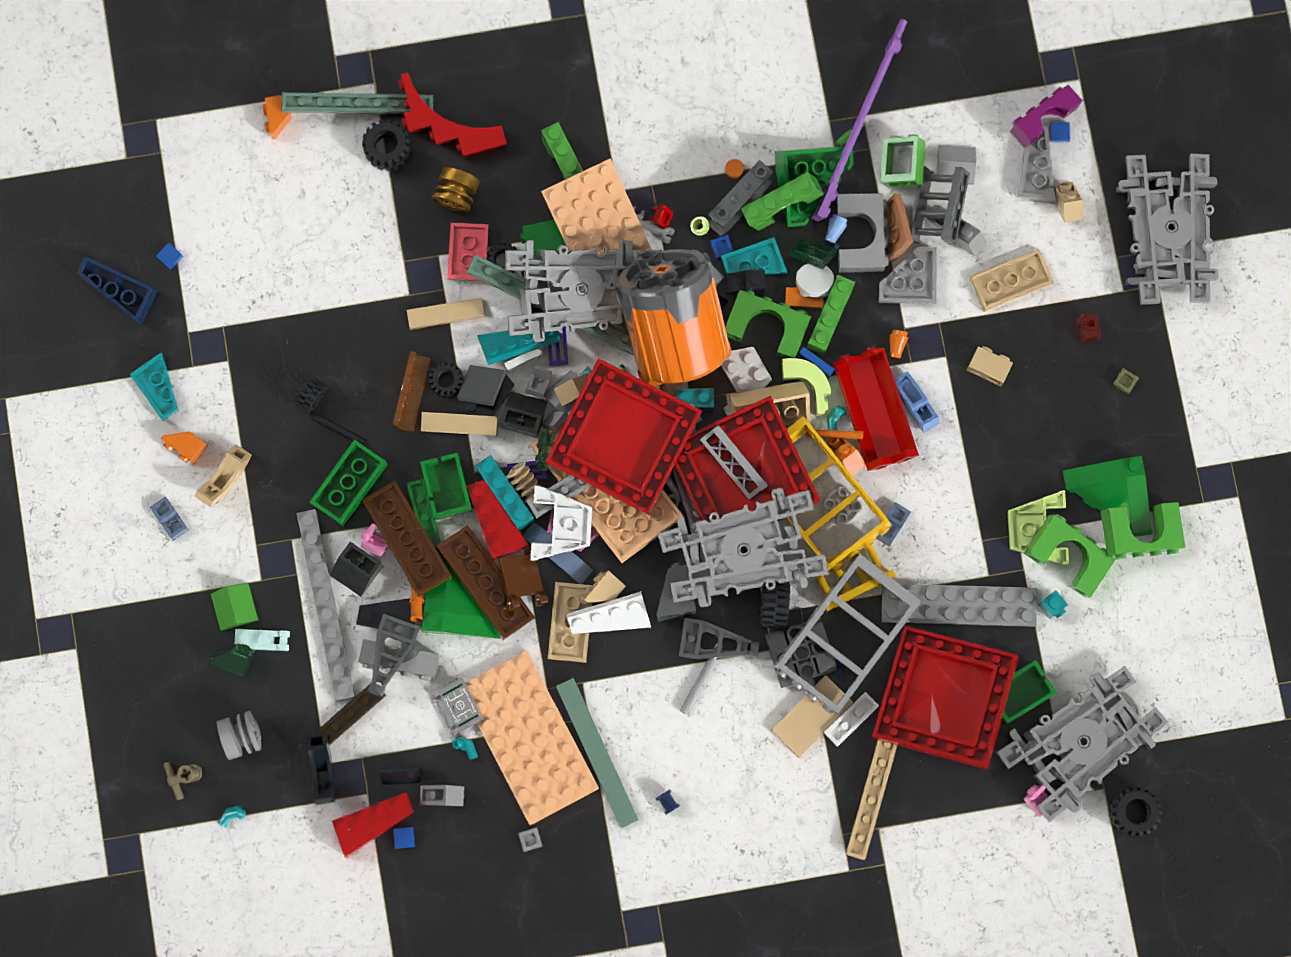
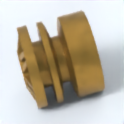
M451 167L442 168L438 180L444 186L438 185L435 187L436 192L433 193L432 200L449 210L468 213L471 208L469 204L473 202V198L468 194H476L480 181L462 170Z

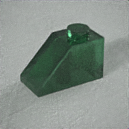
M237 643L215 652L208 659L207 663L244 677L250 670L256 650L251 649L248 645Z

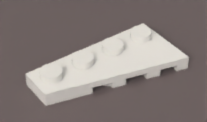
M641 592L566 614L572 634L651 627Z

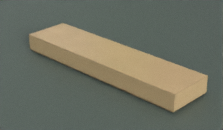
M482 298L407 310L410 330L485 317Z
M422 412L421 431L497 436L498 417Z

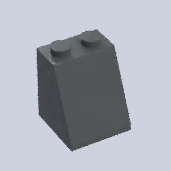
M682 562L671 564V568L667 570L657 611V622L695 615L696 613L694 599L675 603L673 600L670 583L689 580L688 566L683 565Z

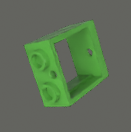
M910 134L908 137L891 136L890 138L883 139L880 183L888 188L921 186L923 184L926 142L919 135ZM913 145L911 173L891 174L893 147Z

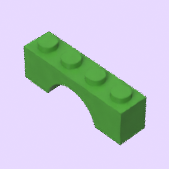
M837 275L808 342V349L822 355L825 354L854 287V281Z

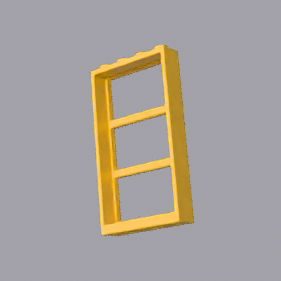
M803 416L787 429L793 443L808 432L829 458L809 474L811 481L834 464L855 489L854 493L806 531L798 524L803 540L816 556L823 555L809 536L859 497L864 500L881 521L878 526L831 563L826 559L828 571L831 573L839 571L844 566L843 563L846 560L854 559L859 554L858 551L872 545L874 538L879 534L880 536L886 534L890 530L889 526H891V523ZM787 517L786 519H787V520L790 522V524L793 526L792 522H791L790 519Z

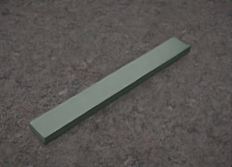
M282 92V112L404 114L410 112L411 109H406L404 98H407L406 94ZM419 95L433 110V95Z
M574 678L557 685L556 688L620 827L623 828L638 821V817Z

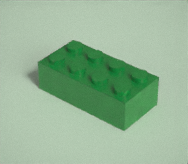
M354 439L310 500V504L344 527L362 502V499L365 498L387 467V462Z

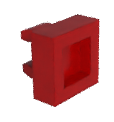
M658 204L657 207L652 208L655 212L654 217L649 216L648 219L662 229L668 228L674 212L667 206Z

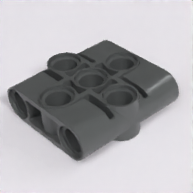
M819 618L811 628V631L829 644L822 620ZM806 622L765 634L773 665L777 662V656L782 654L787 648L783 632H785L789 645L793 640L790 636V631L794 629L800 631ZM806 636L797 647V649L803 648L806 651V656L799 658L795 650L785 663V666L796 674L793 666L795 665L798 676L805 681L837 671L834 657L826 650L817 652L814 649L815 642L807 637V641ZM804 666L811 668V676H804L801 670ZM777 674L781 688L792 685L790 678L786 676L784 679Z

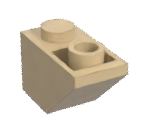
M1062 182L1054 185L1059 213L1063 221L1066 223L1082 220L1083 201L1073 182Z
M610 571L600 572L593 581L595 583L591 588L588 586L581 594L583 598L580 602L587 604L615 600L625 588V585Z

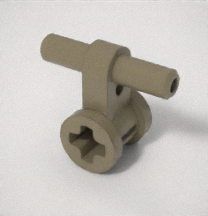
M171 762L164 763L163 765L168 776L167 782L169 787H172L177 800L184 798L179 783L195 782L202 777V769L197 764L180 767L177 775H175Z

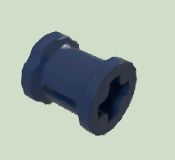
M670 789L655 798L664 808L665 815L680 806L670 794Z

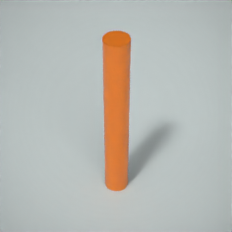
M815 430L821 438L863 439V431ZM807 432L806 437H811L810 434Z

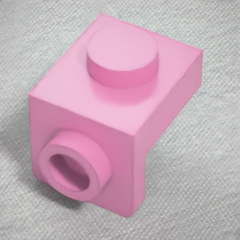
M372 523L369 529L365 528L362 532L361 539L363 540L361 547L381 557L389 546L384 537L374 532L376 525Z
M1044 784L1032 786L1028 789V795L1024 798L1025 802L1038 817L1042 816V814L1036 807L1048 797L1044 791L1046 789Z

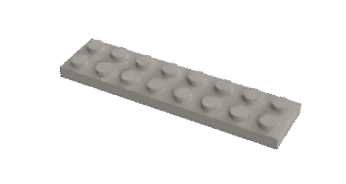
M900 584L921 600V603L906 621V624L1037 626V588ZM882 585L881 623H898L909 606Z

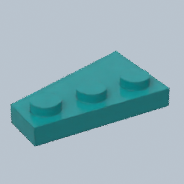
M775 238L721 255L727 275L744 270H765V274H787Z
M162 353L130 374L162 421L179 411Z

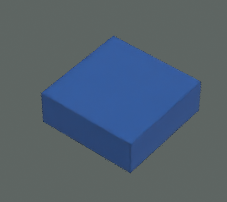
M1070 122L1050 123L1051 142H1070Z
M728 235L710 241L716 260L720 259L721 255L734 251Z
M168 243L156 257L171 270L182 259L183 255Z
M414 827L394 829L395 849L415 847Z

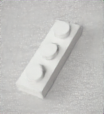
M865 692L824 734L838 747L879 705Z

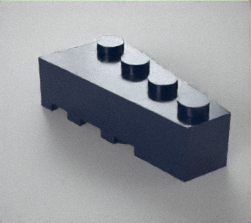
M86 256L77 271L78 275L116 304L133 320L143 324L158 292L157 289Z

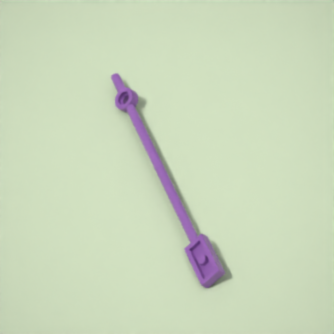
M900 19L894 35L886 46V53L830 182L825 186L823 191L825 195L820 198L812 219L818 222L827 218L831 208H829V205L837 197L838 192L836 189L840 175L894 53L898 54L902 47L900 38L907 24V21Z

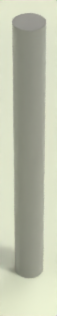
M710 658L706 661L680 712L687 714L717 658Z

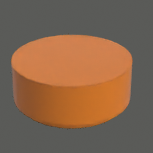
M738 159L729 160L725 165L726 175L732 179L742 176L744 171L743 163Z

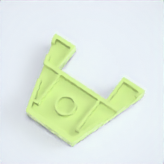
M1065 490L1008 510L1010 550L1024 553L1046 520V509L1066 508ZM1055 548L1047 561L1068 566L1069 549Z

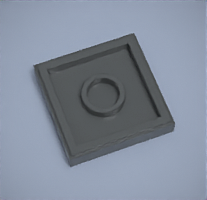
M470 365L457 398L459 401L493 406L504 380L505 371Z

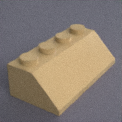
M803 381L729 395L731 414L771 396L786 429L803 416L810 423V397Z

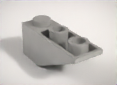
M939 205L935 210L945 211L946 209ZM927 218V220L936 228L942 229L945 218ZM961 219L956 245L975 256L986 241L981 230Z

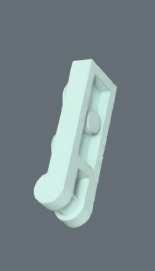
M235 629L234 649L289 651L287 639L290 637V631ZM275 637H280L279 644H274Z

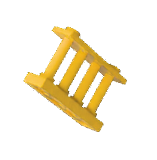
M870 545L865 548L873 564L894 579L896 575L893 569L890 571L887 568L884 569L873 546ZM847 549L827 558V560L831 563ZM857 567L855 571L860 579V586L853 588L847 581L842 587L843 594L838 597L846 603L881 584L875 579L867 578L865 572ZM842 569L835 572L838 579L843 573ZM823 575L816 576L826 596L830 588ZM832 601L825 612L838 607V605Z

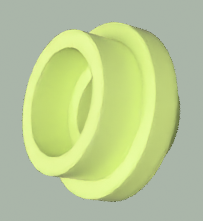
M704 217L693 219L691 222L692 232L698 236L706 234L709 230L708 220ZM700 224H703V227L701 229H698V226Z

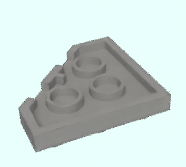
M917 247L879 283V303L936 304L937 247Z

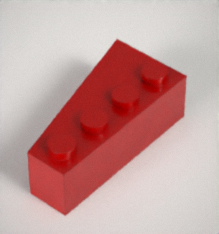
M482 480L466 486L493 561L528 549V543L486 481Z
M408 793L332 820L345 858H349L375 838L414 813Z

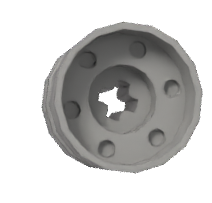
M250 711L244 712L245 721L242 715L238 714L237 724H234L230 717L217 721L220 740L229 760L241 757L243 746L249 754L253 752L252 744L256 751L262 750L260 729Z

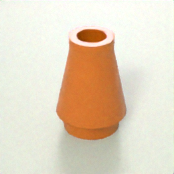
M892 331V334H890V357L901 358L908 340L907 332Z

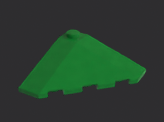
M845 146L774 151L779 187L809 172L817 178L824 191L825 186L830 182ZM853 148L842 173L846 169L850 170L853 166ZM820 198L809 204L805 201H800L783 208L786 227L805 226L809 221L808 216L816 209Z
M1142 456L1062 471L1065 489L1071 494L1074 492L1083 498L1082 502L1093 510L1097 508L1103 511L1108 508L1127 507L1132 534L1135 537L1152 534Z
M441 557L452 578L426 592L422 631L424 633L501 639L500 635Z

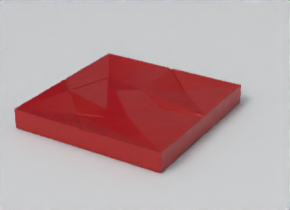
M598 358L545 463L649 515L702 410Z
M771 396L691 433L675 463V467L701 521L711 522L709 516L714 512L721 519L724 514L741 510L745 505H747L749 511H754L757 508L756 501L761 504L772 501L771 493L774 489L778 488L783 489L785 497L809 490L813 505L821 501ZM717 425L720 426L768 485L751 499L747 498L700 440ZM715 433L706 439L710 446L719 447L720 439ZM713 449L718 455L719 449ZM721 450L720 458L722 461L731 462L732 454L729 450ZM726 464V466L730 469L731 464ZM733 465L732 473L735 476L743 477L744 469L741 465ZM738 479L739 482L743 485V479ZM745 480V489L750 494L758 486L753 480ZM716 515L712 516L713 520L717 518Z
M904 625L873 731V739L988 770L1017 666L1018 655Z

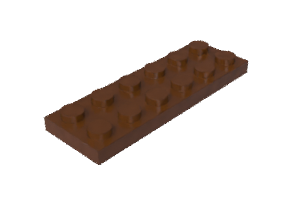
M395 481L362 499L418 597L452 578Z
M468 525L435 547L503 641L535 619V616L521 597H518L520 607H516V610L508 611L507 594L501 570Z

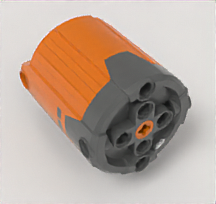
M694 249L648 251L632 260L631 264L623 270L616 281V290L621 301L639 379L654 387L664 383L692 381L713 372L725 359L729 358L731 346L727 338L712 273L711 260L706 252L701 253Z

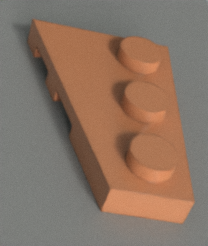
M894 194L886 202L885 218H887V227H889L888 245H890L888 262H894L913 243L901 194Z

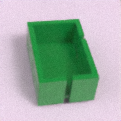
M458 453L442 456L443 464L440 465L437 458L420 462L435 521L473 511Z
M1036 660L1014 673L1001 720L1004 725L1057 694L1048 678L1042 682L1039 678L1043 677L1045 673Z

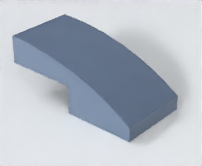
M166 496L150 507L173 541L189 531Z
M894 502L886 515L891 523V526H889L890 530L882 536L879 534L876 539L890 547L911 511Z

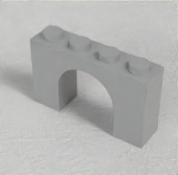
M883 193L837 194L836 215L840 217L863 218L872 225L875 233L874 241L866 248L839 249L838 272H884L885 266H888V254H885V247H888V237L884 236V229H887V218H884L883 215L887 204L886 199H883Z

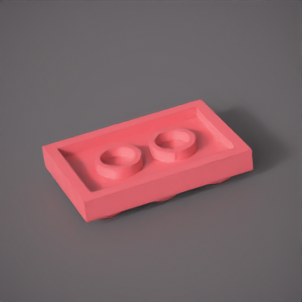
M451 223L448 280L481 281L466 272L474 255L486 260L489 224Z

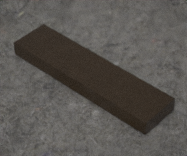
M369 684L314 733L326 732L330 746L387 695L385 693L383 696L371 694L368 692Z

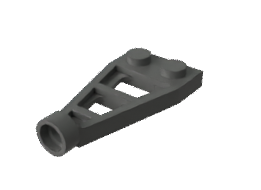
M383 614L376 635L372 683L368 692L376 696H383L385 687L413 648L420 626ZM387 638L402 642V648L398 654L393 656L384 651ZM381 658L393 661V665L388 673L379 671Z
M684 619L679 657L697 660L744 655L757 657L759 641H751L706 621ZM708 632L718 638V645L715 649L704 650L701 648L700 643L703 633ZM723 638L736 640L737 649L734 651L723 650L721 648ZM749 644L751 645L750 651L747 650Z

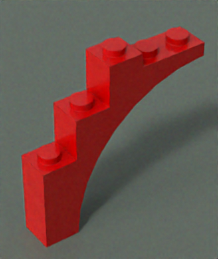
M401 74L402 80L398 81L401 91H405L407 98H404L406 109H411L410 112L404 113L405 118L402 119L405 130L408 129L409 133L432 128L429 131L431 142H436V146L458 140L459 142L456 143L458 154L462 153L463 158L507 146L502 125L490 128H472L444 119L421 99L412 84L409 74Z

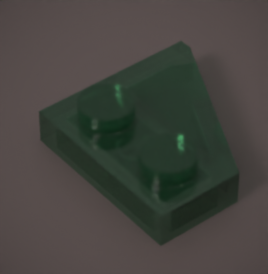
M799 240L790 250V256L823 270L838 254L841 245L835 244L834 247L823 246V242Z
M540 428L537 444L539 450L538 455L535 456L539 471H547L549 464L545 463L549 455V446L553 445V435H550L547 428Z

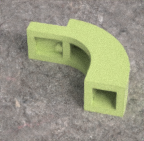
M797 358L782 359L783 381L800 380L807 383L814 392L816 416H824L825 410H828V400L824 399V397L831 395V388L824 373L817 366L806 360Z

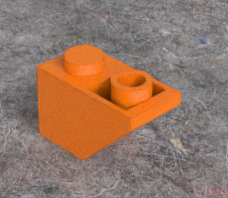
M282 95L266 97V104L262 105L264 116L267 115L268 122H265L266 133H270L272 139H276L292 119L291 113L282 112Z
M191 432L168 434L161 437L165 442L163 446L171 452L176 450L180 453L178 457L185 463L190 461L194 464L208 447L205 442Z
M830 438L826 442L851 475H854L866 465L858 450L846 439Z

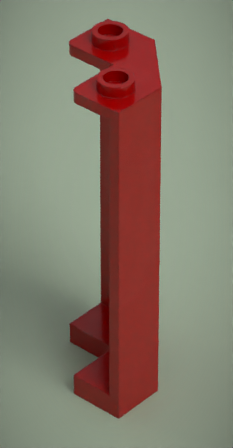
M875 346L866 348L865 353L859 356H850V354L840 356L839 361L834 362L833 366L854 431H863V439L857 440L867 471L880 470L888 465L903 463L919 456L884 348L876 349Z

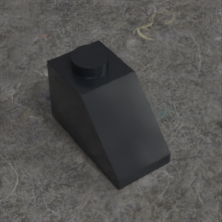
M744 270L726 275V294H738L739 290H750L755 294H764L765 270Z

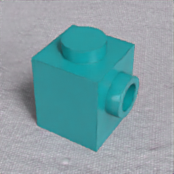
M1057 590L1038 604L1049 619L1054 616L1058 619L1066 612L1064 608L1068 606Z

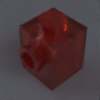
M1092 312L1081 314V317L1076 320L1080 343L1099 340L1102 337L1098 314L1092 315Z

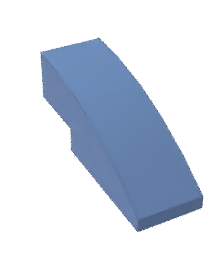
M907 371L896 377L894 380L900 398L922 432L924 433L940 424L939 416L928 403V398L910 373Z

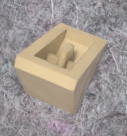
M589 373L572 378L554 389L562 407L577 400L589 377Z

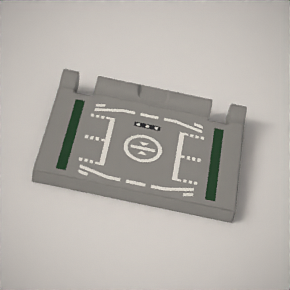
M463 678L432 694L433 698L439 695L442 698L436 704L448 728L453 726L457 728V730L451 732L452 736L483 720Z

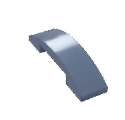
M535 522L523 535L524 539L531 545L532 542L552 543V535L548 534L546 530ZM572 551L548 557L579 584H583L593 572V569Z

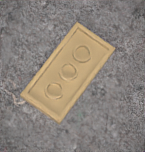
M1039 249L969 277L983 312L1054 284Z
M555 582L548 659L586 663L589 632L572 634L566 614L592 606V603L582 604L580 600L583 598L581 595L588 586L591 588L593 585Z
M826 675L814 686L816 690L836 705L844 695ZM805 695L771 731L799 758L841 716L853 701L849 698L838 714L834 712L830 714L822 708L823 704L820 701L814 702Z

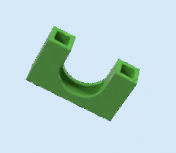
M557 122L542 129L543 145L550 158L556 160L564 179L582 172L583 170L559 123Z
M807 172L744 206L741 210L749 226L759 231L774 223L775 221L772 216L783 208L800 201H805L809 204L825 194L817 178Z
M739 290L725 327L727 337L741 342L748 322L758 314L769 313L776 316L784 328V335L776 356L784 359L796 358L811 316H808V313L803 310H792L787 304H776L768 297L762 296L760 298L755 296V293L750 290Z
M1163 503L1152 507L1155 535L1150 543L1141 542L1132 534L1127 507L1108 508L1100 511L1107 557L1115 556V560L1127 558V555H1132L1133 558L1144 557L1146 553H1150V556L1162 555L1161 552H1167V555L1179 553L1180 549L1186 548L1179 503Z
M1058 514L1048 515L1024 551V554L1037 564H1045L1061 542H1073L1080 549L1083 562L1081 569L1069 587L1081 596L1091 598L1114 563L1115 558L1107 557L1105 548H1099L1094 539L1088 536L1084 537L1080 534L1081 530L1077 527L1069 526L1065 523L1066 519Z

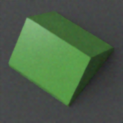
M248 583L226 586L211 594L221 631L258 621Z

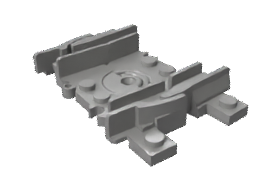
M1190 154L1189 172H1182L1180 178L1171 177V171L1147 173L1146 155L1126 156L1127 180L1119 182L1116 192L1127 193V204H1129L1127 209L1132 208L1136 212L1135 215L1128 217L1132 222L1133 239L1136 242L1130 247V252L1133 254L1138 253V256L1135 258L1136 263L1133 265L1135 274H1145L1144 277L1128 278L1126 285H1138L1140 305L1159 304L1161 302L1159 287H1178L1180 284H1189L1190 303L1209 304L1210 281L1218 279V270L1210 268V255L1213 251H1208L1205 248V244L1213 242L1210 238V218L1208 216L1212 215L1214 207L1212 205L1206 206L1210 201V191L1199 190V188H1214L1217 185V179L1209 177V154ZM1154 183V190L1149 191V184ZM1173 190H1178L1177 198L1174 199L1172 209H1170L1169 200L1173 196ZM1173 224L1175 226V229L1170 230L1168 228V225Z
M620 239V249L603 247L604 251L600 255L596 251L597 247H592L590 250H570L568 252L566 246L560 245L557 248L558 253L547 249L536 250V259H533V240L526 241V250H505V270H524V278L526 279L525 289H520L525 314L507 316L509 336L532 334L534 342H542L545 339L544 332L558 331L562 334L564 325H568L569 331L573 332L576 328L594 327L596 324L599 329L606 330L608 322L611 324L622 323L623 309L617 294L616 281L623 270L631 264L632 260L645 252L656 250H633L632 241ZM537 280L550 281L552 286L562 287V291L550 292V288L546 286L537 288ZM581 285L585 287V290L582 293H580L578 290L579 286ZM530 303L539 304L542 311L532 312Z
M774 489L771 493L773 500L762 504L756 501L757 508L754 511H749L747 505H745L741 510L724 514L721 519H719L717 513H711L709 516L711 522L703 520L691 524L693 534L688 533L684 516H681L677 519L679 528L658 533L663 553L682 547L689 570V580L670 583L674 603L698 598L699 605L706 607L711 605L710 596L718 594L728 596L727 590L730 587H734L737 590V594H739L741 590L761 587L764 582H766V588L772 590L775 588V580L779 583L794 580L793 570H798L801 589L808 586L807 578L829 574L825 554L806 558L804 549L798 550L797 539H801L802 536L795 514L814 509L809 490L785 497L783 489ZM713 515L717 517L715 520L712 519ZM788 517L792 522L793 526H784L788 538H786L782 526L777 521L778 519ZM776 541L777 545L789 542L790 550L777 551L774 547L764 548L763 544ZM699 542H700V556H701V561H702V563H700L699 553H698V545H699ZM746 546L748 548L747 553H741L740 548ZM770 582L773 583L772 587L768 586Z
M1123 666L1106 679L1100 673L1090 676V682L1093 687L1086 692L1078 693L1081 697L1079 703L1074 702L1070 698L1069 703L1054 713L1051 720L1048 715L1041 716L1039 721L1043 726L1036 725L1023 734L1028 741L1027 744L1023 742L1017 731L1012 729L1010 736L1013 742L997 752V755L1007 769L1022 759L1028 765L1032 764L1036 771L1033 777L1040 785L1044 784L1045 790L1050 794L1036 807L1048 822H1051L1067 807L1072 813L1079 811L1082 805L1077 799L1086 791H1093L1090 787L1092 780L1101 784L1102 778L1117 766V761L1121 765L1129 762V757L1125 754H1132L1139 748V743L1134 737L1137 736L1148 749H1152L1155 746V741L1151 737L1168 723L1156 707L1140 719L1125 701L1121 692L1136 683L1126 666ZM1081 738H1085L1087 740L1086 745H1081ZM1064 752L1068 754L1059 762L1056 759L1051 760L1046 766L1041 761L1042 758L1051 753L1056 756ZM1055 779L1064 782L1057 789H1054L1048 783Z

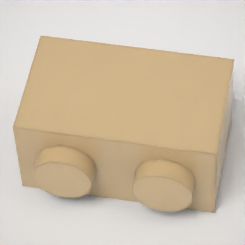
M978 346L967 371L998 386H1002L1013 362H1010V359L1004 355L998 356L992 353L993 351L987 347L982 346L981 348Z

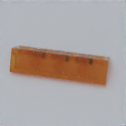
M410 351L393 421L395 429L414 432L431 358L419 356L414 351Z

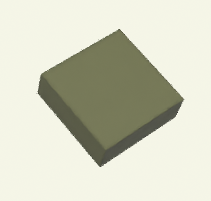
M1122 368L1112 385L1129 394L1139 377Z

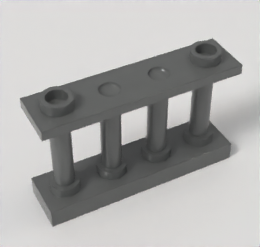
M759 160L708 214L712 218L709 222V228L719 237L724 236L743 215L741 208L757 200L772 183L768 179L774 172Z
M924 166L923 184L917 187L909 226L914 243L919 244L920 236H941V239L948 245H956L970 173L966 169L955 167L953 175L933 174L929 168ZM931 182H952L949 193L929 192ZM948 200L947 209L945 211L926 210L927 201ZM924 218H945L942 229L922 228Z

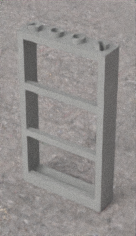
M857 554L774 664V667L777 668L775 672L784 679L786 676L792 680L791 684L798 690L803 688L808 692L806 696L814 702L820 701L825 711L830 714L832 712L838 714L921 603V600L861 554ZM857 567L909 606L889 635L836 596ZM832 601L883 640V643L863 670L811 631V628ZM805 636L809 637L858 675L837 705L785 666V663Z

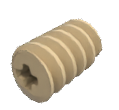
M525 461L515 465L506 476L507 479L514 478L510 482L511 485L518 484L515 491L522 490L519 497L526 496L523 503H527L526 501L534 497L535 485L538 484V480L533 478L534 474L529 472V466H525Z

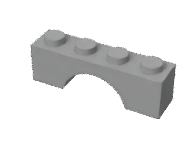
M363 639L358 660L360 664H363V668L373 670L376 641ZM420 650L415 658L402 662L397 671H400L402 676L412 677V674L420 675L419 679L431 681V678L436 679L441 656L440 654ZM381 658L379 667L382 668L381 671L388 673L393 665V661Z

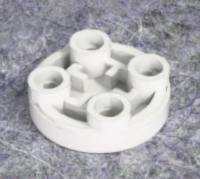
M809 263L798 270L796 285L800 290V294L804 297H827L834 285V275L823 264Z
M845 486L831 490L823 503L825 515L855 491ZM860 497L830 521L840 526L849 525L856 521L862 510Z

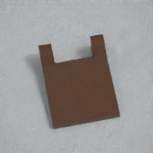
M531 555L501 558L498 560L507 594L508 611L516 610V607H520L518 597L535 595L536 607L544 606V603H548V597L543 590L536 560L531 561Z

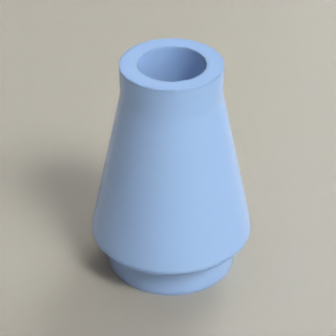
M834 214L829 220L825 240L835 244L847 227V220Z

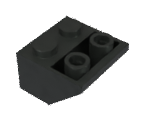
M511 391L504 407L500 427L538 438L548 401Z
M350 541L338 557L330 576L362 597L383 568V564Z

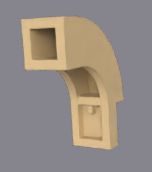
M238 445L232 447L226 452L216 473L196 491L194 497L209 507L214 503L218 504L237 482L252 455Z

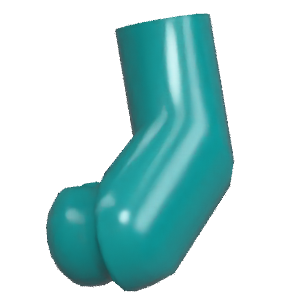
M835 406L827 415L828 430H838L837 420L846 414L844 407Z
M456 737L452 741V746L455 749L466 751L469 760L478 757L474 744L470 739Z
M241 806L227 808L217 823L226 828L232 818L243 819L246 811Z

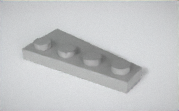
M1042 125L1043 132L1038 139L1024 148L1017 197L1055 203L1048 126Z

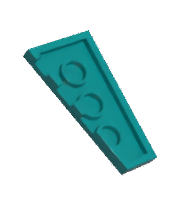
M508 331L477 335L488 365L560 342L557 331L544 332L545 339L542 342H534L532 334L509 336Z

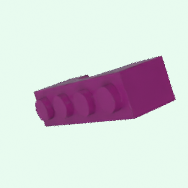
M1069 84L1064 88H1057L1052 93V97H1045L1037 108L1033 106L1026 112L1025 117L1022 118L1020 116L1012 123L1014 126L1010 133L1024 148L1037 140L1043 132L1041 124L1043 116L1057 115L1065 119L1077 110L1083 102Z

